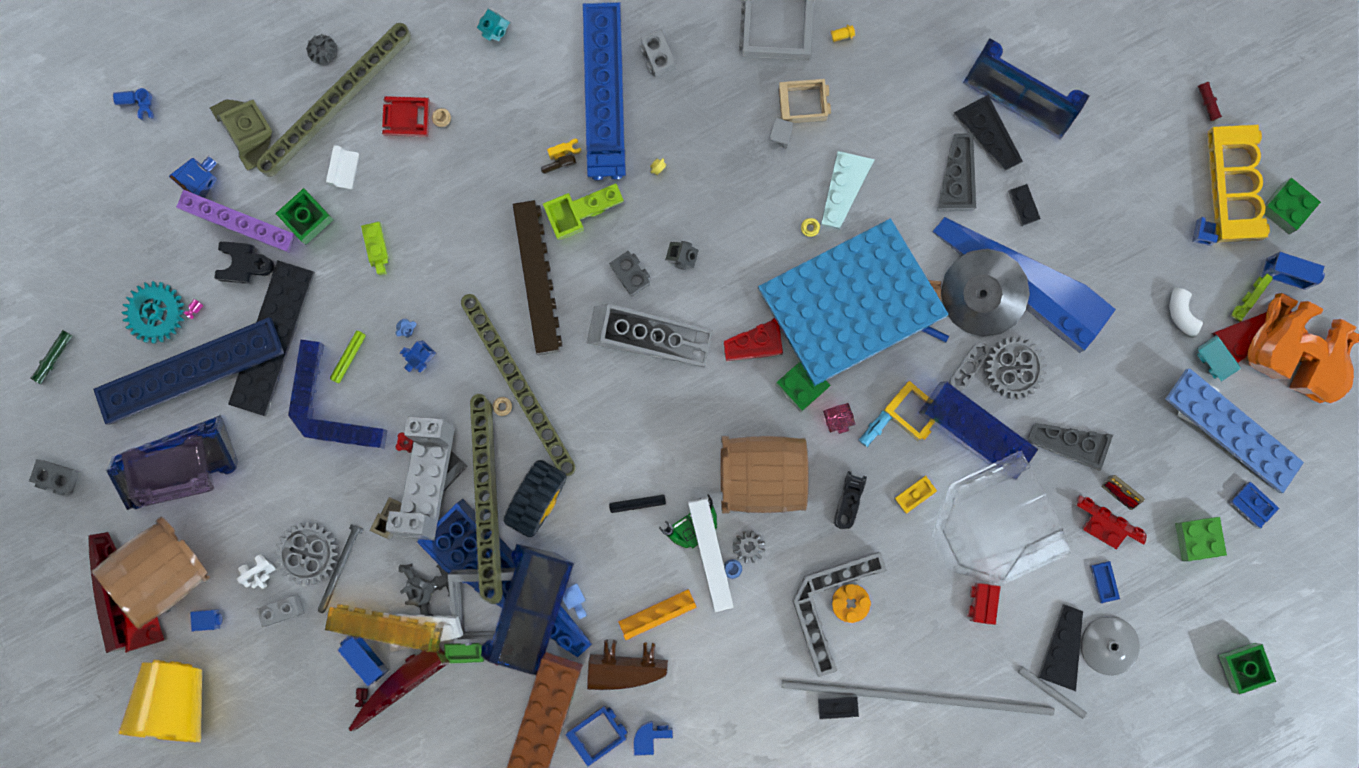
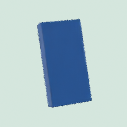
M1111 561L1090 565L1099 602L1102 604L1120 599Z

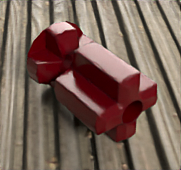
M367 688L356 689L355 699L359 700V702L355 703V707H363L365 705L363 702L367 700Z

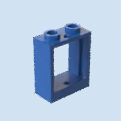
M1278 252L1266 258L1261 276L1269 274L1273 277L1272 280L1306 290L1319 285L1323 281L1325 266Z
M361 635L348 636L340 643L341 647L337 651L367 686L376 683L389 671L388 667Z
M604 705L565 734L587 767L627 739L625 734L628 732L622 723L618 725L614 719L617 716L611 707L607 708ZM603 713L619 737L592 756L576 732Z

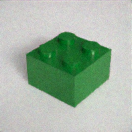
M1291 177L1284 181L1265 203L1264 215L1287 234H1291L1301 227L1321 201Z
M305 188L275 213L305 245L334 220Z
M800 362L775 384L800 413L831 386L827 380L814 386Z
M1252 643L1218 655L1232 693L1240 695L1277 682L1263 644Z

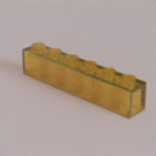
M337 604V607H329L325 626L326 631L429 652H439L443 628L436 627L437 623L425 621L424 624L418 623L419 620L414 618H407V621L401 620V616L393 614L385 617L383 612L372 611L370 614L366 613V609L358 607L350 610L348 609L349 606L344 604Z

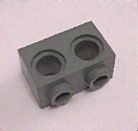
M627 251L609 264L629 295L633 297L650 285L649 279L651 277L646 269L641 270L638 265L640 261L634 253L631 255ZM629 261L631 267L626 270L622 269L621 263ZM635 276L642 279L641 284H632V278Z
M36 459L29 482L35 483L34 487L46 490L48 487L54 489L53 493L64 496L65 493H73L80 471ZM44 471L47 472V478L45 480L42 479V473ZM64 476L66 482L62 486L60 484V479Z

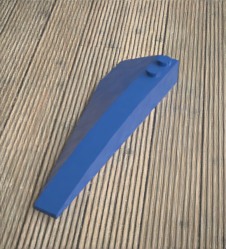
M946 217L932 231L961 256L970 251L991 249L1004 252L1017 261L1028 279L1030 296L1026 310L1078 353L1086 350L1116 310L1087 285Z

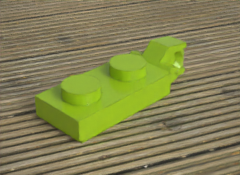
M378 221L362 225L361 229L371 267H376L379 276L386 274L384 264L388 263L389 257L381 223Z
M1269 274L1263 277L1259 276L1252 285L1255 287L1251 293L1249 291L1241 300L1244 302L1243 305L1236 306L1230 316L1241 322L1272 281L1273 277Z

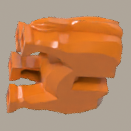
M1284 293L1275 294L1267 309L1266 322L1256 333L1248 349L1249 365L1271 379H1290L1298 362H1302L1289 388L1304 394L1317 403L1327 402L1331 404L1340 400L1351 390L1353 385L1354 368L1350 358V351L1352 346L1359 342V334L1354 332L1357 327L1343 319H1335L1331 323L1326 340H1324L1320 336L1308 333L1305 329L1306 323L1312 317L1321 314L1324 310L1323 308L1310 301L1300 302L1297 310L1288 315L1291 309L1297 305L1298 301Z

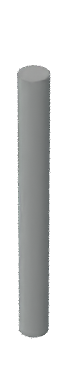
M1024 667L1020 668L1018 671L1020 675L1080 718H1085L1087 712Z

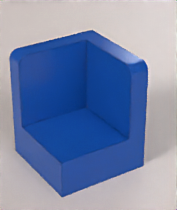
M1206 217L1197 219L1192 242L1208 246L1217 243L1218 235L1214 234L1216 224L1207 222Z

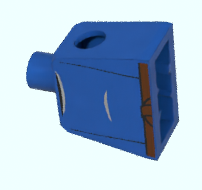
M210 156L202 163H199L195 158H191L170 174L169 177L183 190L205 198L217 180L210 172L217 163Z

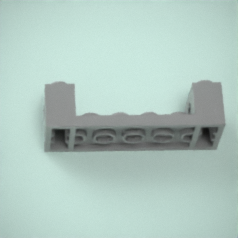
M407 418L404 435L414 442L400 512L389 511L386 531L398 537L424 540L435 539L455 427L444 419Z

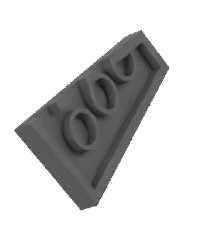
M973 133L953 135L937 210L976 209Z

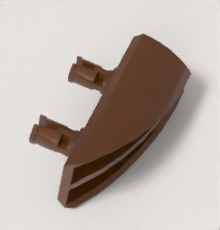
M608 639L604 640V655L590 654L587 690L627 689L655 682L666 676L668 660L654 659L655 643H652L650 652H648L647 642L643 643V658L615 656L617 642L613 640L611 649H609Z

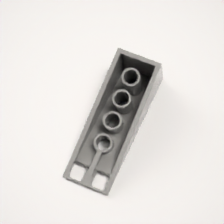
M607 303L594 306L586 343L705 367L712 330ZM697 331L708 333L707 344L695 342ZM653 332L656 334V340L652 337ZM671 336L676 338L675 345H672L670 342ZM693 350L705 352L703 362L691 360Z

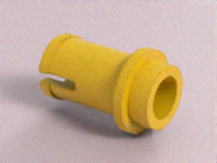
M847 24L844 28L831 30L833 42L846 38L852 39L855 36L853 25L849 26Z

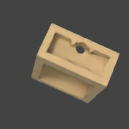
M825 79L779 82L778 89L782 120L793 123L826 121L828 115H831L830 103H827L826 96H829V85H825ZM819 89L821 114L790 116L788 91Z

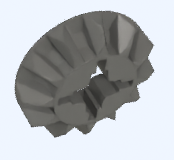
M321 34L314 36L308 41L306 50L308 57L313 62L326 64L334 59L337 46L330 36ZM323 44H325L324 48L327 52L320 51V53H318L319 50L317 49L316 45L322 46Z

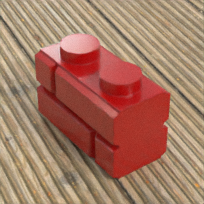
M975 583L974 586H971L970 598H973L972 606L969 605L967 612L970 621L996 625L1001 586Z

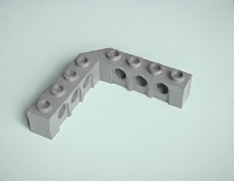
M881 552L804 577L793 599V604L818 677L836 672L837 668L830 654L829 644L822 630V623L816 612L813 595L822 593L830 588L840 587L852 581L861 580V578L886 572Z

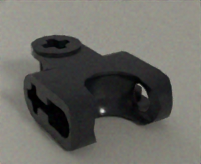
M234 242L218 243V250L224 254H230L232 262L227 269L216 270L214 279L221 282L250 284L251 275L269 276L273 273L275 268L274 262L265 255L254 254V245Z
M851 471L847 472L843 491L834 516L833 523L837 528L850 529L853 526L867 476L863 475L860 478L851 475ZM850 498V500L853 501V504L848 505L846 499ZM842 515L848 518L845 525L841 522Z

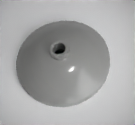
M1102 617L1094 620L1087 626L1081 638V652L1084 660L1093 670L1104 675L1112 676L1126 672L1135 664L1139 655L1140 643L1136 631L1129 623L1117 617ZM1113 643L1117 646L1115 650L1111 649Z

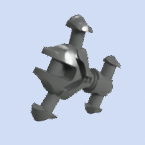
M413 563L409 565L400 564L398 572H404L408 578L406 586L400 591L401 594L406 593L409 600L405 601V605L420 607L421 615L434 616L429 614L427 605L430 604V597L434 590H442L446 586L449 593V573L437 565L436 568H439L442 576H434L433 580L429 581L418 574L415 576L410 568Z

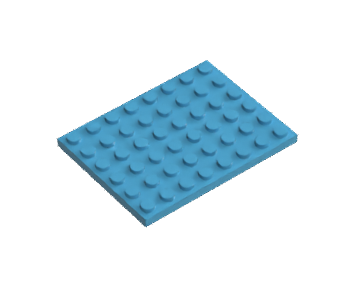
M891 218L758 286L759 292L814 386L949 315Z

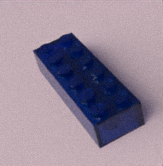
M940 381L918 412L1009 480L1017 481L1038 451L1035 446L948 382Z

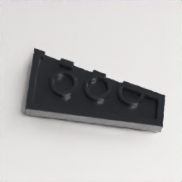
M1063 604L1038 675L1040 679L1075 692L1083 611Z

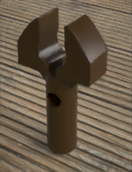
M572 154L562 156L558 161L541 167V171L545 174L561 167H570L577 163L575 156H572Z

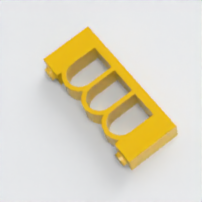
M1259 125L1212 127L1207 131L1214 221L1216 224L1215 234L1218 235L1217 243L1261 241L1268 237L1270 226L1267 223V218H1262L1266 206L1263 199L1257 195L1263 187V177L1255 169L1261 160V152L1257 146L1262 140V132L1259 130ZM1239 148L1249 153L1251 158L1249 166L1224 167L1223 149ZM1242 174L1248 176L1253 183L1252 191L1250 193L1226 194L1225 175ZM1245 200L1252 203L1255 208V216L1253 219L1228 220L1227 201Z

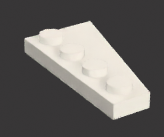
M381 614L391 652L463 636L458 616Z

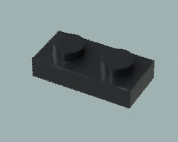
M1028 184L1008 191L1021 227L1041 219Z
M857 696L818 699L819 719L859 717Z

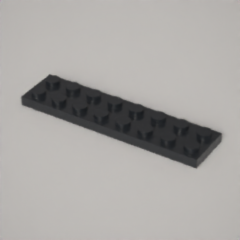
M277 260L256 322L268 317L272 318L284 354L240 371L228 405L266 417L315 275L314 271Z

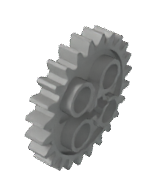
M1010 337V341L1005 338L1003 343H996L998 348H990L993 354L989 353L986 355L990 358V361L984 362L986 365H989V368L984 369L985 372L990 374L986 379H992L989 386L996 385L994 391L998 392L1001 390V396H1005L1008 393L1009 399L1013 398V396L1016 399H1020L1021 395L1023 398L1028 397V393H1035L1033 388H1040L1038 382H1044V379L1040 376L1046 374L1045 371H1042V368L1046 367L1047 364H1041L1045 357H1039L1042 350H1034L1037 344L1029 346V339L1023 343V337H1019L1017 341L1015 337ZM1022 353H1025L1027 356L1025 363L1021 360ZM1004 354L1008 356L1007 364L1002 361ZM1031 365L1030 369L999 370L1000 367ZM1024 372L1028 374L1027 381H1024L1022 378ZM1006 373L1010 376V381L1008 383L1004 381V375Z
M306 522L305 527L302 523H298V529L295 526H291L292 532L285 530L286 537H279L282 544H276L280 551L274 552V554L280 555V558L275 560V562H281L282 564L278 567V570L285 569L282 575L286 576L289 574V581L296 578V584H300L303 580V585H308L309 580L311 584H316V578L319 582H322V575L329 577L330 575L327 570H335L331 564L338 563L333 558L339 555V553L334 552L338 545L332 544L336 538L329 539L331 531L324 533L325 527L322 526L318 529L317 523H314L311 528L310 522ZM300 536L305 541L302 547L297 545V539ZM317 542H321L323 544V549L321 552H317L315 550V545ZM293 547L301 551L308 550L311 554L323 556V559L320 560L312 556L306 557L305 554L291 551V548ZM293 555H296L299 559L296 566L291 563ZM312 560L316 561L317 568L315 571H312L309 568V564Z

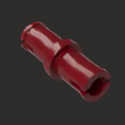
M1210 82L1197 86L1204 101L1202 104L1206 107L1210 121L1221 118L1222 115L1216 103L1218 100L1217 97H1214Z

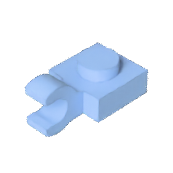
M577 583L560 592L568 610L574 607L579 619L587 616L581 604L586 599Z

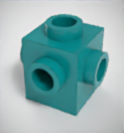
M487 9L480 18L477 29L482 32L481 36L491 41V39L499 41L505 35L510 21L498 13Z

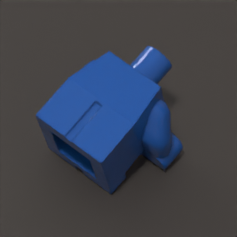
M423 340L417 341L411 349L404 347L399 352L403 357H406L405 360L408 362L404 368L408 372L413 368L415 370L418 369L420 373L427 368L426 364L436 355V352Z

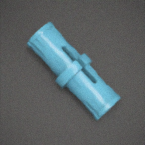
M882 411L876 420L868 425L869 428L858 439L859 442L868 448L876 436L881 435V430L892 417L885 411Z

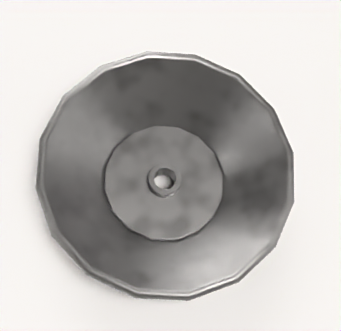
M991 249L970 251L955 260L946 272L941 288L943 306L948 312L951 321L965 332L979 336L1001 334L1015 326L1025 313L1030 296L1028 279L1019 263L1004 252ZM981 290L987 292L986 297L980 295Z

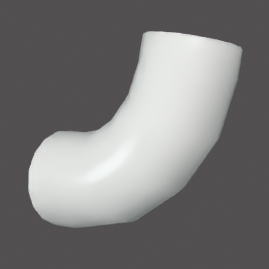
M1175 287L1171 293L1169 303L1171 318L1178 329L1186 335L1195 338L1201 330L1203 321L1194 317L1190 312L1189 302L1192 294L1185 289Z

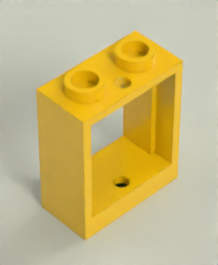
M908 381L883 411L888 413L895 423L919 441L921 438L925 440L932 432L929 429L933 424L937 426L944 418L942 413L945 410L912 382ZM910 391L936 412L920 432L894 412Z

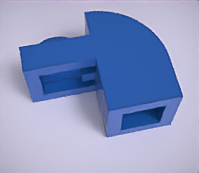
M653 721L642 724L634 737V756L654 755V739L673 738V728H669V725H657V729H653Z

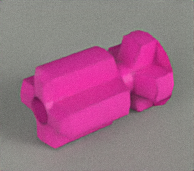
M193 299L188 306L189 311L184 310L183 313L190 319H193L192 314L198 313L203 304Z

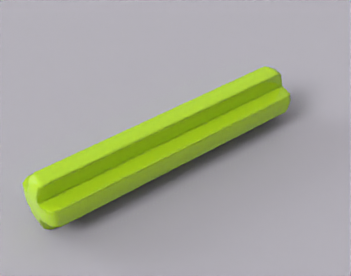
M355 331L330 376L332 381L340 383L365 338L364 333Z

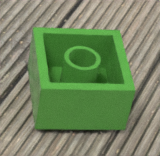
M1220 517L1175 523L1182 561L1227 556Z

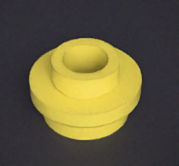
M655 159L650 165L652 168L650 172L658 175L667 165L664 159Z
M807 218L802 222L801 231L807 237H814L820 231V224L814 218ZM812 225L814 227V230L809 231L807 229V226Z

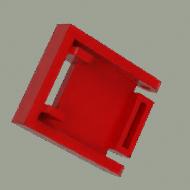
M384 97V102L391 104H383L382 127L390 128V130H382V135L428 137L429 98ZM418 109H424L423 125L417 124Z

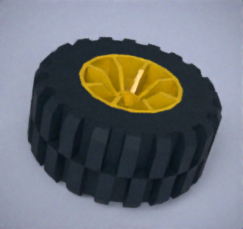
M537 460L524 477L506 510L503 519L505 525L526 537H533L557 502V498L567 479L565 472L543 460Z

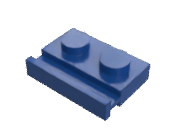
M1248 482L1236 494V497L1230 501L1258 529H1261L1280 509L1252 482Z

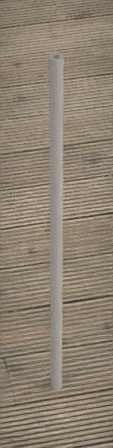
M782 680V688L1052 716H1054L1055 711L1051 707Z

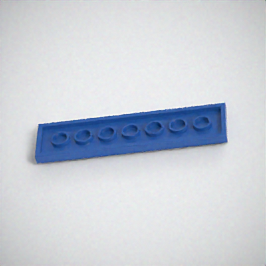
M620 2L583 3L586 150H625Z

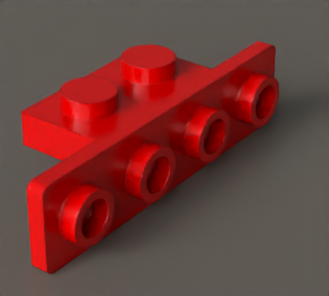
M1078 496L1077 506L1092 514L1083 526L1084 531L1116 550L1127 535L1143 545L1146 543L1147 534L1142 528L1132 526L1125 518L1115 516L1109 509L1098 506L1089 497Z

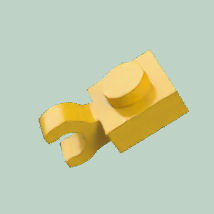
M572 139L568 143L564 142L548 148L547 151L550 159L557 161L560 157L568 154V152L580 154L582 152L581 148L573 149V145L578 143V139Z

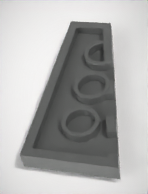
M1035 423L1027 442L1100 471L1102 470L1113 435Z

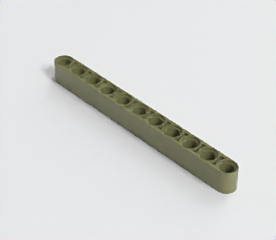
M403 23L393 25L257 161L258 170L267 177L276 175L409 43L411 33L407 26ZM406 31L404 36H397L398 32ZM392 44L391 49L384 50L385 45ZM379 57L378 62L370 63L372 58ZM361 70H365V71H366L363 76H361V77H358V76H357V74H358L359 71H361ZM346 84H352L349 90H344ZM333 97H339L336 103H331ZM320 110H325V114L323 116H317ZM307 123H312L309 130H304V126ZM294 136H298V141L292 144L291 139ZM284 149V150H285L284 155L281 156V157H278V156H277L278 152H279L280 150ZM271 163V168L264 170L265 164Z
M464 295L461 299L462 308L553 463L561 471L564 463H571L572 470L565 474L567 477L572 476L576 471V465L486 311L475 295ZM468 300H475L474 307H466V302ZM483 315L485 317L484 323L476 324V318ZM488 332H494L495 334L494 339L491 341L485 340V335ZM497 348L504 349L502 357H495V350ZM508 364L514 366V370L510 374L504 372V368ZM518 380L523 381L524 384L521 390L514 389V383ZM526 397L533 398V404L529 407L523 404ZM537 413L543 415V420L540 423H534L533 416ZM547 429L553 433L552 438L549 440L543 438V432ZM555 446L562 447V454L560 456L553 455L552 450Z
M475 394L470 400L479 592L483 600L490 604H497L502 598L492 404L483 394ZM484 401V405L478 408V404ZM485 420L484 425L479 426L480 421ZM486 438V442L480 445V441ZM487 456L486 462L480 463L481 459ZM488 475V479L485 482H481L482 478ZM489 494V498L483 501V496ZM490 513L489 519L484 520V515ZM491 531L490 538L485 539V534ZM492 551V556L486 559V553ZM493 570L492 577L487 578L488 571ZM494 589V595L488 598V592Z

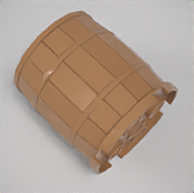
M729 436L721 437L723 446L721 448L722 514H729V511L745 513L806 511L808 501V453L805 438L748 436L729 439Z
M163 517L155 520V525L129 540L114 553L110 554L97 568L92 570L100 584L138 630L174 606L201 581L205 583L210 579V576L206 575V569L184 540L178 541L179 539L174 533L176 531Z

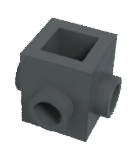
M670 242L665 260L674 263V267L678 269L694 268L699 250L692 247L690 242Z

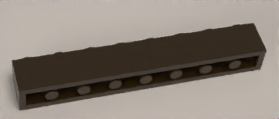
M535 200L514 203L512 205L535 351L537 355L560 352L559 347L563 346L561 335H557L556 329L560 328L558 316H554V309H557L555 298L551 297V291L554 290L552 279L548 278V272H551L549 261L545 260V254L548 253L546 242L542 241V235H545L544 225L539 222V217L542 216L541 206L537 205Z

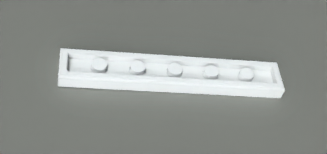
M705 497L689 501L688 504L714 610L719 612L734 608L708 499Z

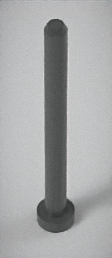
M351 524L349 527L351 529L350 535L318 607V612L320 613L326 611L358 533L362 534L363 528Z

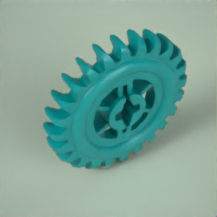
M152 281L151 287L148 283L144 282V289L137 285L138 293L133 290L130 291L134 297H126L130 303L122 305L128 308V310L121 313L128 316L122 321L130 323L125 327L126 329H133L130 335L138 334L137 340H141L144 337L143 341L145 343H148L151 339V342L155 344L157 338L162 343L164 336L170 339V333L177 334L175 328H181L182 326L179 324V321L185 320L180 317L184 314V310L180 308L185 304L179 303L182 297L180 295L176 296L177 290L173 289L171 291L170 285H166L164 288V283L159 282L157 287L156 282ZM153 299V303H146L147 301ZM162 301L166 305V308L161 307ZM164 311H167V317L164 321L162 319L164 316ZM143 317H145L146 319H148L147 325H146V323L142 320ZM157 321L162 322L160 325L155 326Z

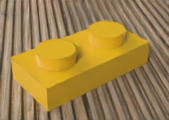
M924 476L894 499L904 513L907 514L936 493L937 490L927 476Z

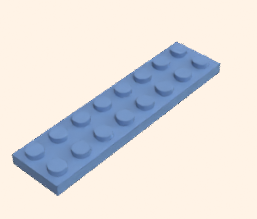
M1190 368L1185 369L1165 398L1167 402L1279 493L1285 492L1304 463Z

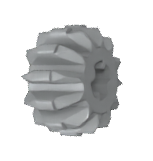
M744 531L743 536L745 539H742L739 535L736 536L741 542L740 544L733 542L734 546H739V549L733 550V553L741 552L737 559L740 560L745 556L744 563L746 564L749 557H751L752 563H755V555L759 559L762 558L758 551L765 552L764 548H759V545H764L765 541L758 543L757 540L760 539V534L754 539V531H751L748 538L746 531ZM748 542H752V546L754 545V550H750V553H747V549H744V544H748Z

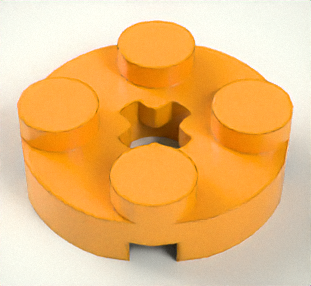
M854 584L842 585L834 592L832 596V609L840 620L855 623L863 620L869 613L871 601L868 593L861 586ZM848 598L850 600H852L853 598L856 600L854 603L856 606L854 608L850 607L848 609L846 607L848 604L846 600Z

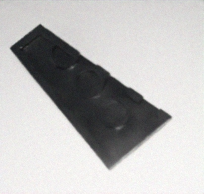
M989 95L954 112L956 117L973 133V136L1005 171L1023 162Z

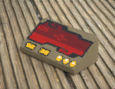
M1110 475L1102 484L1103 489L1129 510H1133L1145 500L1143 496L1116 475Z

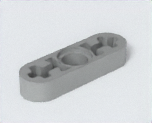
M979 342L971 348L950 379L949 384L954 391L964 390L986 360V355L990 353L987 344ZM983 347V348H984V349H983V352H984L985 354H984V355L981 354V355L977 358V360H979L980 363H978L975 359L970 358V355H972V357H975V356H976V354H977V352H978V351L976 350V348L979 349V348ZM966 362L974 364L975 369L973 372L965 370L964 365ZM961 370V372L964 375L969 376V379H967V377H964L961 382L963 386L960 385L956 387V382L954 381V379L958 380L962 376V374L959 373V371Z

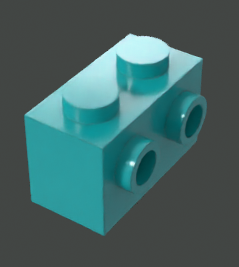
M1218 335L1198 347L1200 353L1197 356L1203 364L1206 362L1211 367L1209 372L1214 379L1219 378L1222 382L1241 369Z

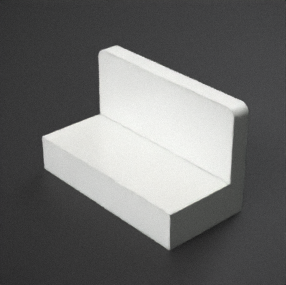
M333 146L326 179L329 186L352 190L359 153L346 151L341 146Z

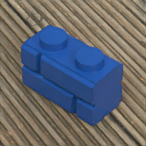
M625 150L587 151L588 177H592L593 180H601L606 176H611V179H621L622 176H626Z

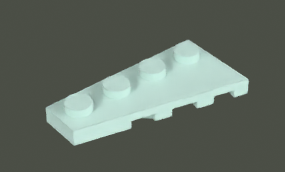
M840 151L837 152L821 222L822 226L840 229L875 159Z

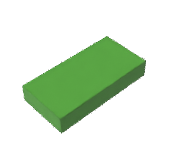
M448 643L444 644V654L450 663L484 662V645L472 643L465 646V644Z

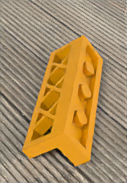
M689 589L620 620L618 623L625 640H628L697 608Z

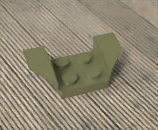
M225 99L209 107L216 120L222 122L237 147L239 158L246 170L248 171L256 167L259 158L269 148L272 130L254 100L241 102Z

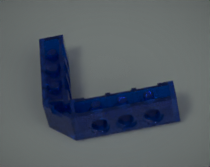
M300 339L288 416L303 437L385 449L388 430L312 419L314 412L312 406L314 394L317 393L315 388L318 374L320 375L319 363L320 357L323 356L324 344L317 341Z

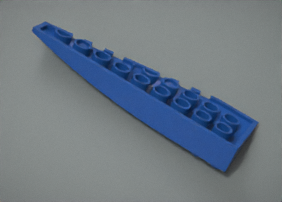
M461 499L438 521L434 540L419 539L417 541L447 573H450L452 570L478 569L476 513L464 499ZM491 531L485 534V539L490 538ZM499 537L501 568L527 567ZM488 551L485 558H490L493 552ZM529 569L534 628L542 632L541 634L545 637H550L556 641L559 646L578 658L592 643ZM503 580L502 598L496 605L525 621L521 580ZM479 581L463 582L475 588L474 590L480 593ZM494 589L488 592V598L494 595Z

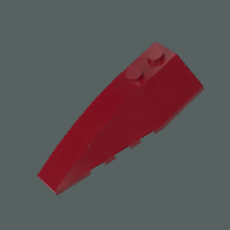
M108 532L92 534L88 536L94 600L105 651L110 653L123 650L127 645L126 636H124L125 616H123V611L94 576L92 570L97 568L117 549Z
M426 644L421 648L422 652L418 655L412 654L406 658V663L387 678L368 699L349 726V731H356L448 665L450 661L439 644Z

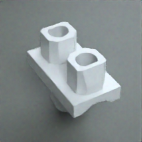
M260 554L253 559L256 565L254 568L250 569L246 564L237 569L239 577L236 579L239 584H243L246 588L251 586L254 589L259 585L260 588L264 589L267 587L265 581L270 578L269 574L276 570L275 565Z

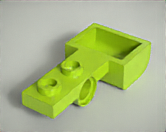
M617 183L574 201H572L570 194L567 193L543 203V206L557 240H562L584 231L581 223L582 219L599 215L606 209L623 203L624 200Z

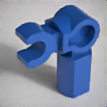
M139 88L136 92L124 91L113 93L115 105L134 104L137 101L140 107L137 112L138 118L143 120V113L148 112V117L153 119L154 114L150 109L152 94L148 90Z

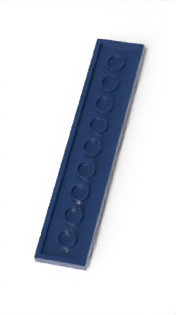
M268 317L96 387L93 390L104 423L110 425L280 356L284 352L272 318Z

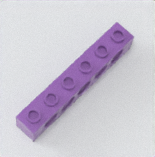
M183 190L176 208L288 253L296 236L291 232L186 190Z

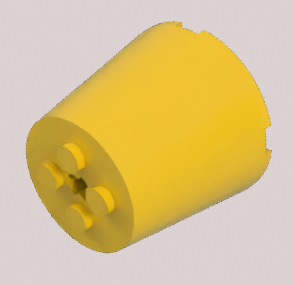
M153 660L152 663L142 662L118 734L201 743L202 669L194 668L191 664H182V662L170 661V663L161 660Z

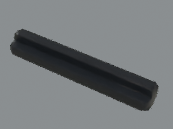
M656 495L613 502L609 504V509L611 513L660 506L666 504L665 495Z

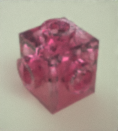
M849 403L823 411L830 433L838 431V434L850 431L849 427L856 425Z

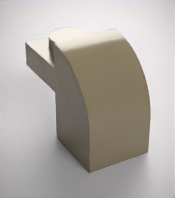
M389 497L381 514H377L369 531L390 540L394 534L386 531L389 511L400 512L402 503Z

